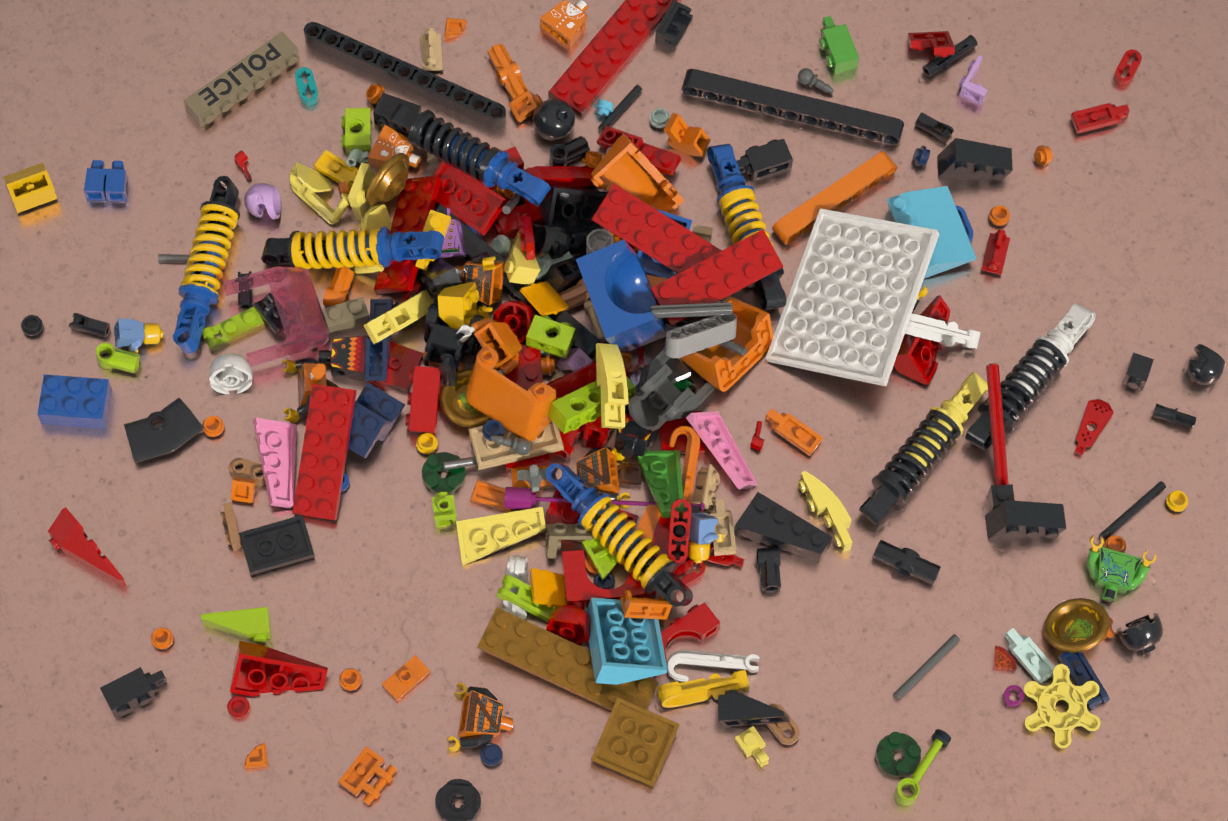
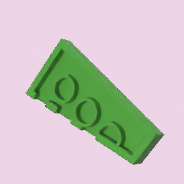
M679 450L647 451L645 456L636 455L661 517L670 518L673 501L683 498ZM680 503L678 507H675V510L679 512V518H682L683 511L685 510L683 503Z

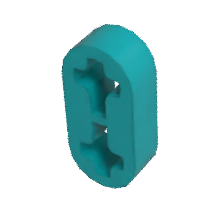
M301 67L295 72L299 97L304 105L312 106L319 99L315 78L311 69ZM302 75H306L308 83H304ZM306 90H310L311 98L306 96Z

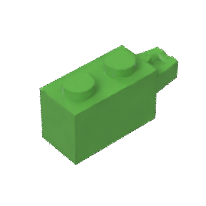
M831 16L824 17L822 21L824 29L821 30L822 37L819 39L821 49L826 52L828 67H832L834 74L856 69L859 56L847 25L835 26Z

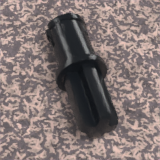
M1156 403L1152 417L1171 422L1170 424L1174 422L1193 428L1196 423V417L1177 411L1178 408L1172 409Z

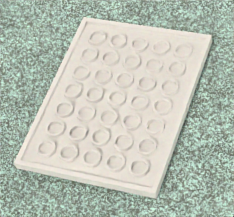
M820 208L769 347L766 360L776 364L887 386L939 237L938 230Z

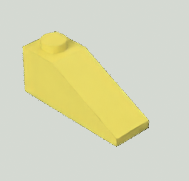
M518 231L505 262L504 271L509 282L532 285L540 272V267L536 257L534 260H527L526 252L521 251V239Z

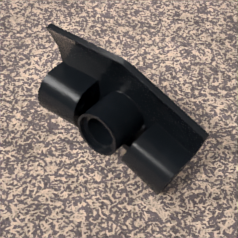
M179 397L161 411L151 413L147 418L124 424L135 463L172 453L203 430L201 423ZM157 422H163L160 427L153 426Z

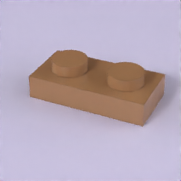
M232 502L223 504L224 512H220L223 525L227 524L229 532H225L227 545H232L233 552L242 550Z

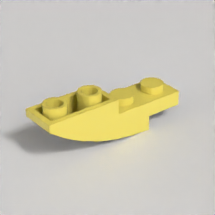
M425 289L363 326L373 344L426 315L427 307L430 304H434Z
M597 343L596 372L597 387H601L602 428L623 429L625 428V405L628 404V388L623 359L618 345Z
M806 471L801 472L798 486L800 491L805 493L808 498L807 505L809 510L814 512L817 518L823 516L827 528L831 527L834 535L832 537L836 547L840 546L842 553L851 550L853 542L847 528H850L852 520L847 510L823 482Z

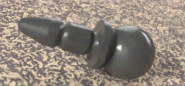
M803 68L799 71L798 80L804 85L809 84V87L815 85V87L822 89L824 92H834L829 84H825L820 79H817L818 75H814L812 70Z
M492 435L490 437L495 443L510 447L509 450L511 452L515 451L518 455H526L531 450V444L525 438L517 439L514 436L511 440L500 435Z

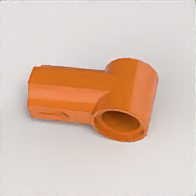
M344 266L336 268L331 285L325 291L323 305L331 307L348 301L349 289L355 275L354 271Z

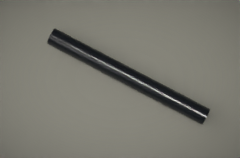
M1158 482L1102 531L1099 537L1102 536L1105 541L1166 488L1164 482Z

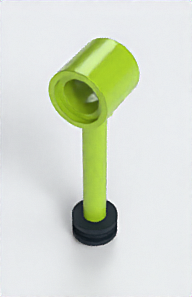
M935 730L931 737L934 742L911 778H904L898 783L894 792V798L898 804L910 806L916 801L920 792L918 784L941 746L947 747L951 741L950 735L945 731ZM907 788L911 790L912 795H904L902 789Z

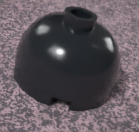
M558 98L547 99L538 104L533 113L532 119L537 127L536 131L544 139L550 141L562 139L574 128V111L564 100Z
M1153 613L1154 618L1150 619V616L1146 615L1125 624L1128 628L1123 631L1121 627L1117 629L1120 640L1128 649L1133 651L1142 650L1143 653L1156 649L1155 644L1161 640L1163 635V626L1157 613Z

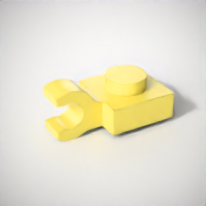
M754 726L734 738V741L746 758L753 755L761 768L769 763V757L762 750L766 747V743Z

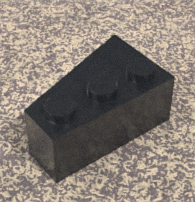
M955 138L937 156L938 178L1003 180L1013 171L1012 148Z
M1004 500L985 515L988 540L1033 537L1055 538L1066 529L1063 504Z

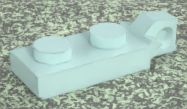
M1014 628L1006 633L1004 637L1011 644L1008 647L1011 653L1039 685H1042L1053 676L1055 666L1030 637L1020 636Z

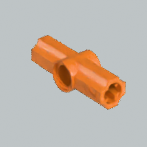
M503 44L493 45L488 50V56L495 67L500 84L505 86L513 101L528 91L522 80L521 71L517 63L512 61Z

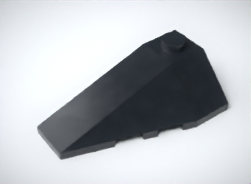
M549 184L551 189L539 205L544 225L558 224L569 231L575 227H584L594 223L591 219L608 192Z

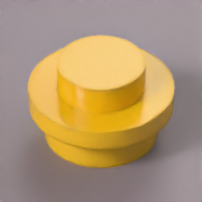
M430 433L420 435L416 440L418 451L422 454H432L438 447L437 438Z
M1175 490L1168 494L1166 504L1172 511L1181 512L1188 505V497L1184 492Z

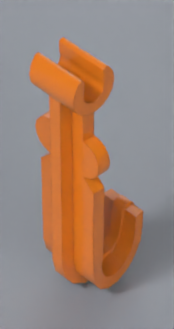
M681 426L672 433L669 446L674 447L679 435L684 434L687 436L682 487L683 499H686L691 504L700 437L693 428Z

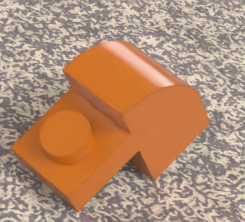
M672 113L664 128L665 133L669 136L667 143L675 150L690 156L702 157L711 141L701 127H689L679 114Z

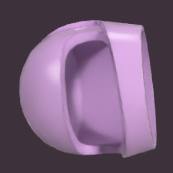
M257 183L247 190L244 203L247 210L253 216L261 218L266 209L271 219L280 218L281 200L276 186L267 183Z

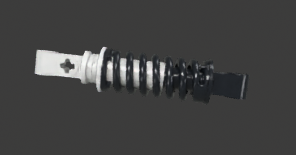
M1078 303L1072 305L1059 324L1047 333V337L1038 336L1032 348L1028 349L1025 356L1012 368V372L1005 376V380L1000 382L1005 434H1009L1013 430L1014 422L1021 419L1020 413L1024 414L1027 412V405H1032L1035 402L1034 397L1041 395V389L1048 387V381H1052L1055 378L1054 373H1059L1068 364L1069 357L1067 354L1071 353L1074 349V344L1092 326L1096 317L1095 312ZM989 397L979 405L978 411L981 416L969 427L965 436L967 441L983 450H987L992 444Z

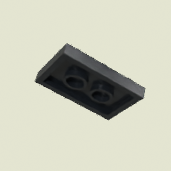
M303 515L239 532L250 575L315 557Z

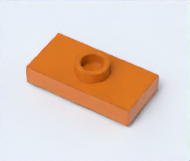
M414 655L382 683V687L397 702L429 675L430 670Z

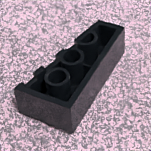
M759 492L754 496L734 526V534L737 537L742 536L756 543L761 542L772 547H779V549L791 552L792 555L816 563L821 561L829 549L833 538Z

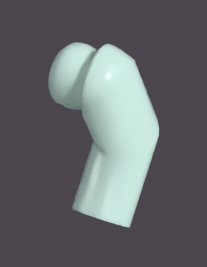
M357 148L353 149L346 160V164L354 167L356 163L368 162L370 152H363Z

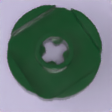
M440 452L428 456L427 461L422 467V480L432 493L448 492L451 495L459 487H462L466 477L465 467L446 470L450 475H446L445 478H441V475L438 474V472L443 470L441 465L443 461L461 459L459 456L448 452Z
M892 732L890 735L885 736L877 746L875 752L877 765L888 777H908L915 772L920 764L921 748L911 736ZM901 751L904 759L899 758L895 760V755L892 752Z

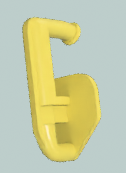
M295 163L289 174V181L293 191L327 223L336 224L350 204L348 200L349 194L342 193L339 204L333 210L315 193L331 191L333 184L320 172L301 163Z
M384 204L371 206L367 209L361 220L359 232L361 229H367L370 234L373 228L387 227V229L391 230L392 223ZM366 265L364 267H352V271L356 274L382 272L384 270L383 266L376 267V265L373 267Z

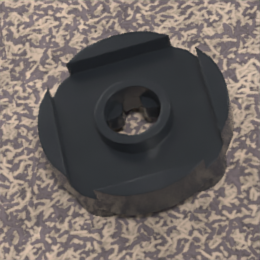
M450 780L436 794V810L443 821H474L481 808L480 793L467 780ZM457 797H461V801L465 802L460 808H456L452 804V801H455Z

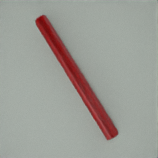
M990 363L986 365L995 482L996 485H1009L1000 371L997 363Z

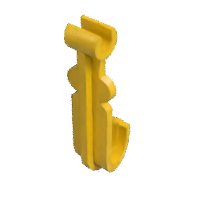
M746 670L734 672L731 677L721 678L719 674H711L708 681L701 678L679 683V681L658 686L659 693L657 695L663 707L674 708L707 701L711 695L715 700H718V695L725 694L727 691L746 692L749 691L750 686Z

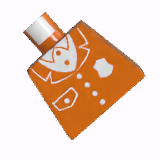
M563 0L540 17V29L570 50L586 27L587 16L584 12L588 9V5L583 0H578L575 5H572L567 0Z
M384 125L368 155V164L371 168L380 169L392 156L404 153L409 157V166L417 168L421 157L413 154V146L409 144L407 137Z

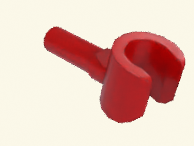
M241 150L235 154L234 162L242 169L246 179L251 180L252 177L244 164L249 159Z
M415 281L413 290L407 291L399 304L408 300L412 293H420L421 282Z
M638 348V364L635 367L636 375H638V368L646 366L643 348Z
M757 421L756 430L750 444L751 448L758 451L762 449L765 441L759 437L762 427L761 421Z

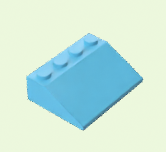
M948 186L905 192L887 199L888 208L894 222L934 229L939 232V237L924 279L977 260Z
M591 597L586 612L591 620L589 645L595 683L618 685L666 674L668 670L659 620L624 618L620 600Z

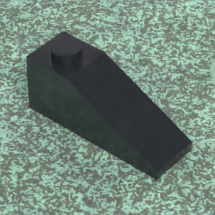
M586 253L552 264L542 282L547 281L557 293L576 286L583 278L576 259L585 256Z
M727 691L725 694L718 695V721L724 727L790 722L789 716L784 711L737 691Z

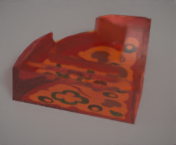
M995 646L993 669L1016 671L1015 659L1003 647Z

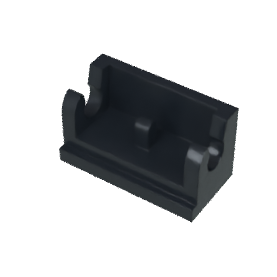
M673 0L656 29L655 41L675 50L693 19V15L689 14L692 9L677 2V0Z

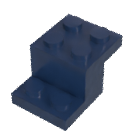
M367 382L358 399L355 400L348 448L367 458L377 440L384 442L405 404Z

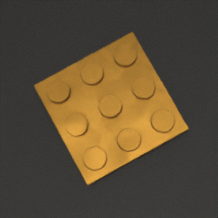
M617 697L591 761L654 787L680 724Z

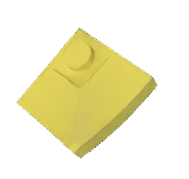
M361 163L348 195L354 216L359 221L362 220L367 209L371 207L367 203L366 195L368 187L375 176L370 165L366 163Z

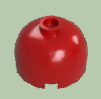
M514 300L501 304L498 310L494 312L493 320L507 323L512 332L517 336L519 343L526 340L535 313L525 302Z
M578 605L559 606L549 617L546 630L581 646L583 642L587 643L589 640L590 616Z

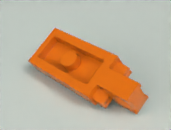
M771 408L766 414L765 420L772 424L771 428L808 456H811L823 440L822 436L789 413L783 412L780 415Z

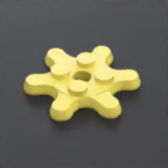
M1064 664L1055 666L1053 669V682L1050 685L1042 686L1035 681H1029L1024 686L1025 694L1034 699L1038 706L1037 711L1026 718L1025 727L1033 732L1043 726L1052 728L1055 733V744L1059 748H1067L1071 744V731L1073 728L1082 726L1088 731H1096L1100 727V719L1087 710V702L1098 695L1099 685L1094 681H1088L1082 686L1073 685L1069 679V668ZM1059 700H1063L1068 704V710L1064 713L1056 710L1055 705Z

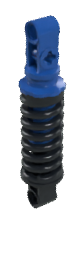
M399 103L388 119L389 124L394 128L409 134L408 141L411 146L425 150L428 154L434 155L437 159L443 160L455 169L462 170L463 173L471 175L474 179H480V182L486 187L491 188L497 184L499 188L503 190L509 189L537 206L540 205L551 189L550 185L544 180L534 177L518 168L517 163L509 161V154L506 151L496 147L490 148L489 143H481L478 137L472 138L469 132L463 133L461 128H454L452 123H445L441 117L436 118L435 114L430 110H425L418 114L406 105Z

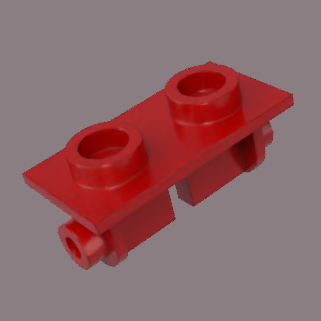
M999 229L995 234L990 233L981 270L1002 275L1010 238L1007 237L1004 230Z

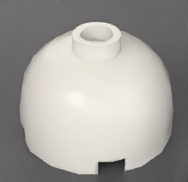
M234 353L223 354L217 357L210 366V385L215 391L222 394H229L228 390H238L237 394L242 393L252 385V369L247 359Z

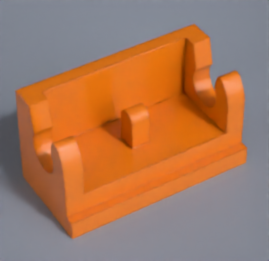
M626 589L625 595H621L620 598L624 618L667 620L672 605L664 597H659V599L648 597L632 598L631 591Z

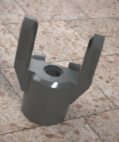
M665 348L641 370L638 392L628 402V409L633 420L648 430H657L666 421L687 417L715 390L710 383H706L695 393L688 387L681 393L667 378L673 371L665 364L670 359L665 354Z

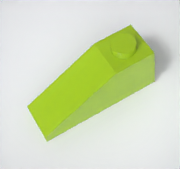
M268 607L201 614L203 626L249 642L253 641L254 643H264L268 639H272Z

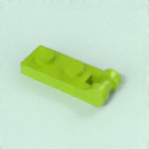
M252 307L213 327L210 326L203 329L202 336L208 340L210 350L216 351L265 327V324L257 310ZM221 334L222 337L216 339L215 336Z
M504 575L502 588L498 589L496 596L548 622L552 612L557 608L552 606L548 608L547 605L533 603L530 585L511 575ZM511 587L516 589L515 593L510 591Z

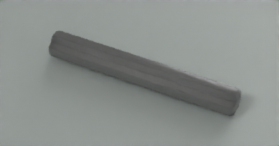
M730 302L650 306L649 312L652 311L657 318L731 315L733 306Z

